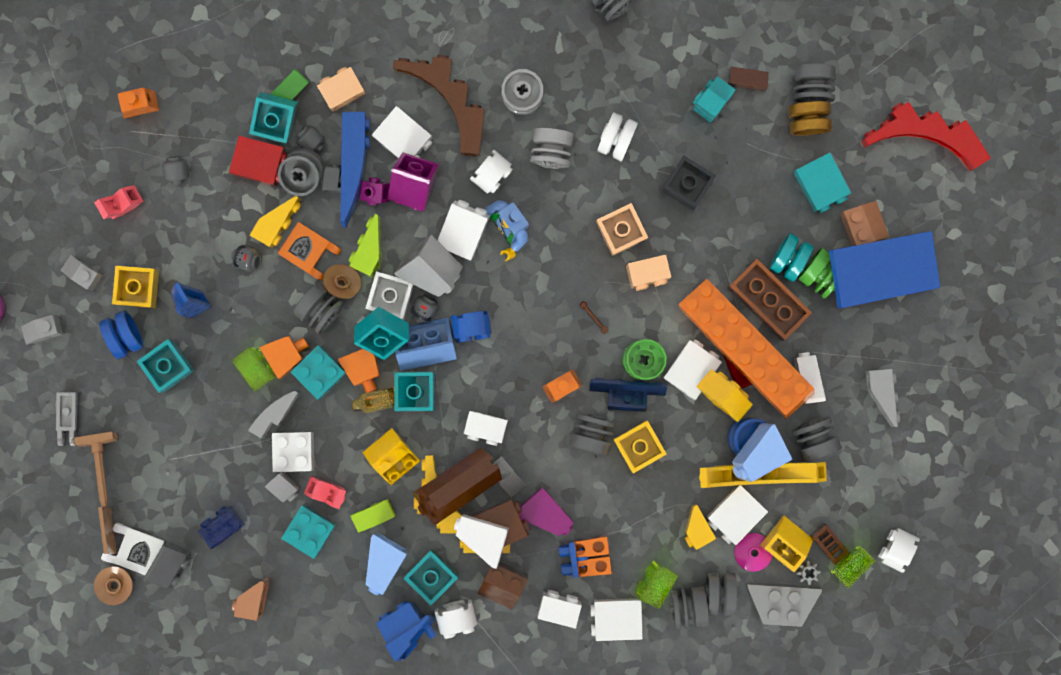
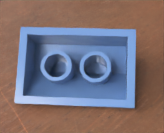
M449 317L409 326V341L395 351L400 371L457 359Z

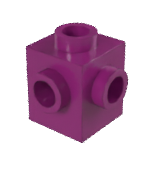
M369 177V180L362 181L360 200L367 201V205L377 206L378 203L389 202L390 183L381 182V178Z

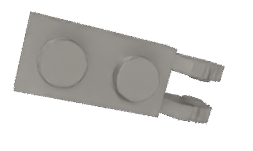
M78 392L56 393L58 446H63L65 443L64 431H69L70 446H75Z

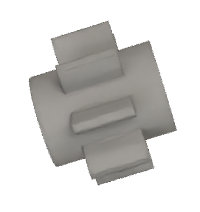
M806 560V564L800 565V571H797L796 574L801 575L800 582L806 579L807 584L811 585L812 580L818 582L816 577L821 571L815 569L817 567L816 563H813L811 566L810 562ZM806 569L810 570L811 576L806 575Z

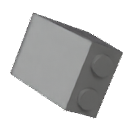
M430 235L405 254L394 274L439 297L444 293H450L454 289V282L460 278L461 275L459 273L463 266Z

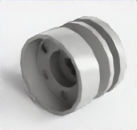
M552 128L534 129L533 143L540 145L541 148L532 149L531 153L539 156H531L530 162L550 169L570 167V161L566 159L571 158V153L563 151V149L572 148L574 134Z

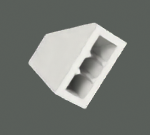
M810 352L799 353V357L794 358L795 369L815 389V394L804 404L826 401L816 355L810 356Z
M465 514L461 516V519L457 518L454 530H457L456 536L492 568H497L509 528Z

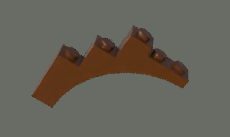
M437 55V57L432 58V64L425 60H418L417 63L410 62V59L406 58L394 60L393 69L395 72L409 74L423 80L436 89L446 100L458 123L460 154L480 157L485 109L476 104H470V107H467L469 86L465 84V81L456 79L454 82H450L452 59H449V56Z

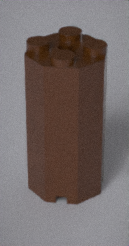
M479 448L413 492L414 497L419 503V512L423 516L427 515L430 521L437 525L501 481L502 477L497 464L492 465L490 462L493 459L491 455L482 448Z

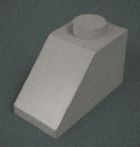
M73 255L69 256L60 270L71 280L90 291H94L103 277L101 273Z
M56 315L39 318L21 326L26 345L64 334L59 316Z
M286 472L279 473L265 486L267 490L283 503L287 500L289 502L293 501L298 496L297 491L300 490Z

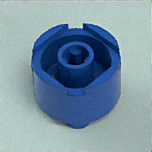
M489 311L450 316L453 337L456 339V343L471 341L472 337L475 340L491 338L492 330Z

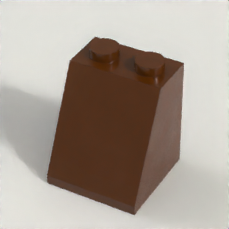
M513 498L471 516L508 527L509 530L504 547L529 535L530 526L526 519H522L520 514L522 508L519 502H515Z
M499 561L497 568L489 567L477 594L512 610L527 583L528 574Z

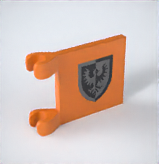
M298 222L278 254L319 281H322L324 274L314 268L326 249L335 255H339L341 249Z

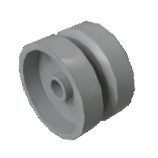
M518 69L505 77L502 84V99L505 106L517 115H528L540 107L543 100V84L535 72L528 69ZM521 90L525 91L523 95H520Z

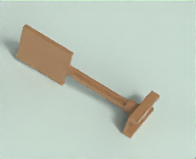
M113 432L74 438L76 446H91L92 453H94L99 501L102 506L98 507L104 554H117L112 509L107 506L108 494L102 454L104 452L103 444L118 441L117 433Z

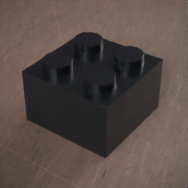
M683 155L661 191L694 211L716 175Z

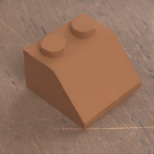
M876 201L840 213L851 246L875 242L889 237Z
M266 577L238 596L237 599H234L232 611H235L234 617L257 621L263 616L270 578Z

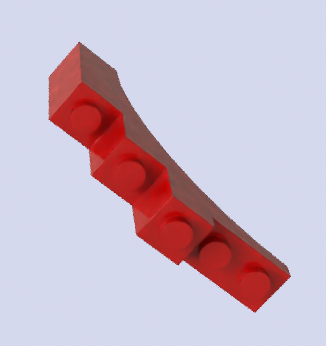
M900 102L892 108L893 112L889 114L890 118L880 124L881 128L876 132L874 129L864 134L865 139L861 141L866 148L878 141L892 137L910 136L924 138L949 149L961 159L969 171L991 159L967 120L962 123L958 120L948 128L938 111L933 114L929 111L919 118L909 102L904 105Z

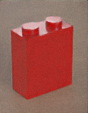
M238 136L229 173L276 187L277 182L279 183V166L288 154L285 153L286 150L283 147Z

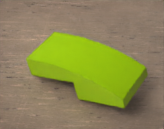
M385 499L372 504L368 508L354 512L350 516L359 533L390 520L396 515L389 500Z

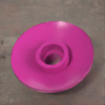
M758 533L746 534L735 545L734 556L737 563L743 569L756 572L764 569L770 563L772 555L760 546L766 538ZM754 549L758 551L756 556L751 555V551Z

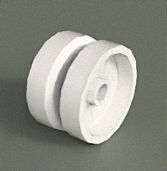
M613 112L609 123H606L597 151L607 155L612 145H614L615 149L612 156L614 159L622 162L638 122L628 119L623 129H621L623 117Z

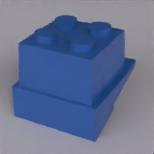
M404 601L395 607L396 611L383 614L379 617L380 621L376 623L387 643L385 646L394 661L405 660L418 645L417 641L424 632L427 633L430 639L437 636L431 627L436 616L428 614L424 616L417 604L409 601Z

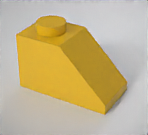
M697 504L692 505L685 529L687 536L684 539L690 548L694 547L697 550L715 540L716 537Z

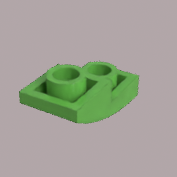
M295 68L270 95L292 100L309 81Z

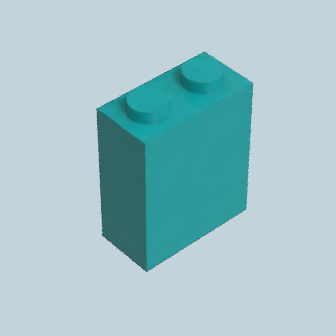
M831 153L793 172L814 213L817 211L823 213L831 209L830 204L834 202L840 204L848 200L847 196L851 194Z

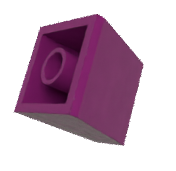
M402 152L392 169L388 200L399 205L409 206L413 210L424 212L429 203L439 164Z
M543 486L521 505L522 512L520 514L522 519H526L527 522L558 536L562 533L565 536L573 529L572 525L574 522Z

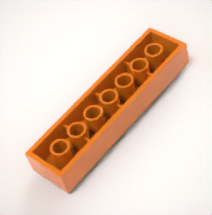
M708 279L703 281L678 304L680 310L785 419L791 416L815 394L814 387Z

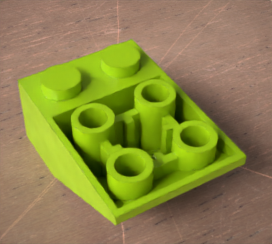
M377 214L369 218L366 224L368 229L365 235L361 234L357 242L359 247L356 252H352L349 258V262H351L350 267L373 279L382 264V222Z

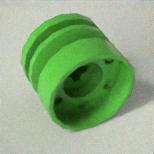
M821 247L802 270L798 280L807 287L815 281L817 284L814 292L817 293L823 287L824 289L820 296L825 299L831 292L835 291L832 268L829 263V251Z
M642 339L635 341L626 347L622 355L624 370L630 377L637 380L656 378L664 371L667 356L664 348L653 340ZM640 355H641L642 357H645V356H646V358H647V359L645 360V363H646V364H644V363H641V364H640V363H639V360L641 359V358H640Z

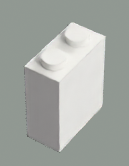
M397 106L372 134L376 141L398 159L402 152L420 158L419 154L422 150L426 151L433 143L431 141L433 139L432 135Z
M454 201L437 241L447 251L471 261L476 253L490 215L486 214L487 211L484 209L469 207V203L465 201Z
M689 340L663 376L664 380L693 400H696L701 393L696 386L711 369L716 371L722 363L718 360L719 355L711 350L709 353L703 349L704 345L697 340Z
M736 485L706 517L710 520L708 524L715 531L719 529L723 533L721 537L729 545L731 542L737 545L768 511L741 485Z
M640 598L594 600V605H590L591 617L595 616V624H591V635L595 636L596 641L643 639Z

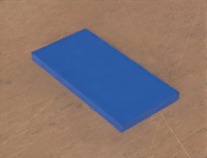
M932 231L829 250L838 308L940 288Z

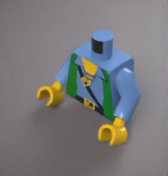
M497 200L485 207L484 210L487 211L486 214L490 215V218L511 246L500 253V255L507 254L508 257L505 261L513 259L516 256L515 252H518L527 243L529 223L514 203L508 204L502 200Z

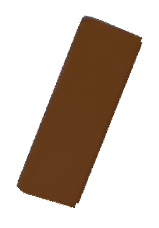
M731 67L728 84L733 87L766 91L769 72Z

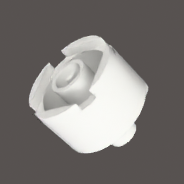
M495 150L491 152L494 156L491 157L489 155L475 171L476 178L473 176L470 178L472 182L487 194L489 192L494 193L500 186L498 181L501 177L505 179L513 170L510 167L512 164Z
M900 528L896 530L891 529L887 536L889 543L887 547H882L878 557L881 558V563L904 573L905 570L902 568L904 565L908 566L918 547L914 543L915 541L919 542L920 538Z
M464 600L453 601L444 604V609L439 610V608H436L434 610L439 632L444 635L445 639L454 637L456 633L463 632V634H468L475 631L474 627L477 625L472 600H468V603H465Z

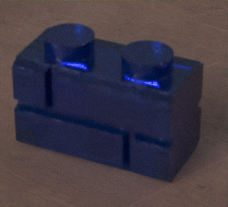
M224 506L215 513L217 517L213 520L208 518L200 524L202 528L198 530V533L210 549H214L245 525L233 507L226 509Z

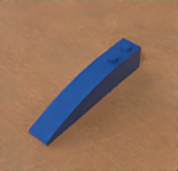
M342 112L340 222L343 228H347L354 212L365 173L367 148H370V137L367 136V130H370V118L367 119L365 112Z
M176 283L173 286L171 296L180 316L194 318L212 307L202 290L181 283Z

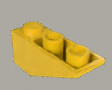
M295 196L259 218L250 236L271 248L274 245L277 246L282 239V231L286 230L291 224L292 220L290 218L292 214L297 213L299 210L301 199Z

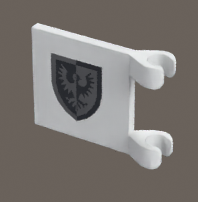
M121 523L114 524L113 531L124 534V539L117 556L115 554L103 553L101 559L146 575L164 544V540L132 529Z

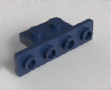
M596 378L590 380L589 391L608 392V410L646 412L647 395L665 396L667 384L661 382L647 383L640 380L631 382L621 379L605 380L603 378Z

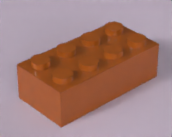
M755 259L727 287L781 341L786 340L812 314L758 259Z

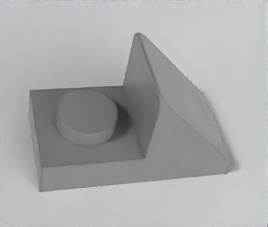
M501 456L492 465L497 464L502 477L499 485L512 498L526 484Z

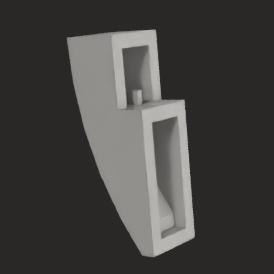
M293 391L272 403L258 416L248 431L259 438H265L273 423L281 426L300 392Z

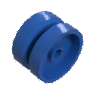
M126 310L115 314V321L111 318H106L99 322L104 341L116 359L128 356L129 349L136 352L144 348L141 333L135 321Z
M748 417L733 423L727 435L728 446L733 454L737 456L758 426L766 423L764 420Z

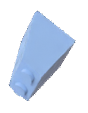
M760 424L732 461L734 467L732 469L737 478L753 482L793 460L775 424Z
M377 531L371 537L366 586L369 587L368 590L373 594L378 595L380 593L383 595L409 553V550Z

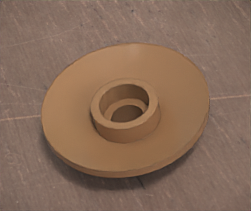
M337 264L326 270L323 276V285L330 295L339 299H349L359 292L361 279L352 267Z
M116 566L107 567L100 571L95 578V594L101 602L107 605H119L125 602L132 593V578L123 568ZM113 582H117V583H118V588H117V589L113 588V586H112V583H113Z

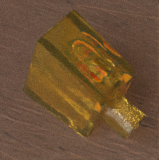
M394 388L360 394V399L352 400L354 412L362 410L363 414L394 408Z

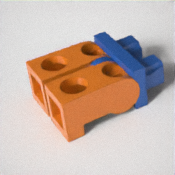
M607 535L569 541V544L559 546L560 557H571V563L561 564L562 575H573V578L612 574L610 555H607L609 554Z

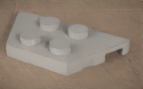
M747 584V589L750 592L762 624L802 627L822 592L821 588Z

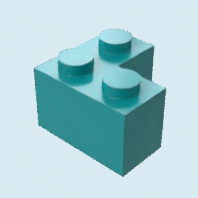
M718 76L715 80L710 79L704 87L706 91L703 92L701 90L693 102L695 104L693 110L710 123L713 122L736 90Z

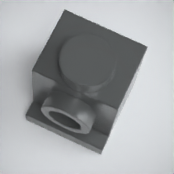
M330 164V167L324 168L322 190L324 192L341 194V165Z

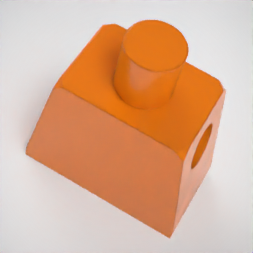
M139 88L118 93L121 112L124 118L159 111L155 91Z
M286 336L259 348L277 378L282 379L304 359L301 351L308 348L309 344L304 337L294 342L291 336Z
M361 349L338 359L354 386L363 384L366 394L377 390L373 381L374 378L380 376L376 355Z
M574 369L542 388L550 402L553 403L583 385Z

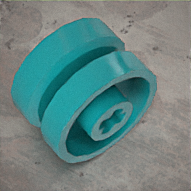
M792 233L786 236L769 266V270L778 274L787 265L784 271V278L790 282H794L802 272L814 248L812 244L804 241L796 249L799 237Z

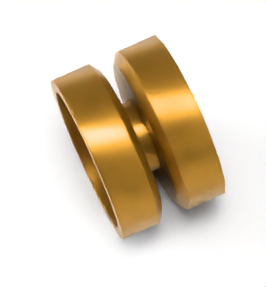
M814 101L788 106L789 118L795 120L789 124L791 135H817L832 131V120L824 118L831 114V103Z

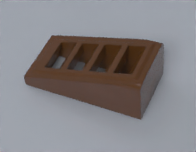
M825 523L810 535L834 565L838 564L850 553ZM827 532L828 535L820 541L819 538ZM832 538L833 541L825 547L824 543ZM837 543L838 546L829 552L828 549ZM842 549L843 552L834 558L833 555Z

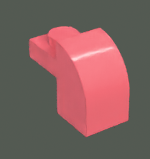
M135 185L121 188L112 196L98 199L94 203L103 219L111 217L116 219L135 209L143 202V199Z
M310 476L304 494L312 499L325 502L331 507L340 509L341 504L345 500L346 491L341 486Z

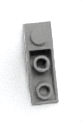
M892 369L865 371L867 391L891 427H898L897 423L900 422L899 411H896L898 394L894 392L896 374L893 373Z

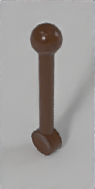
M582 301L580 307L585 309L601 328V333L606 334L608 328L601 324L587 307V303Z

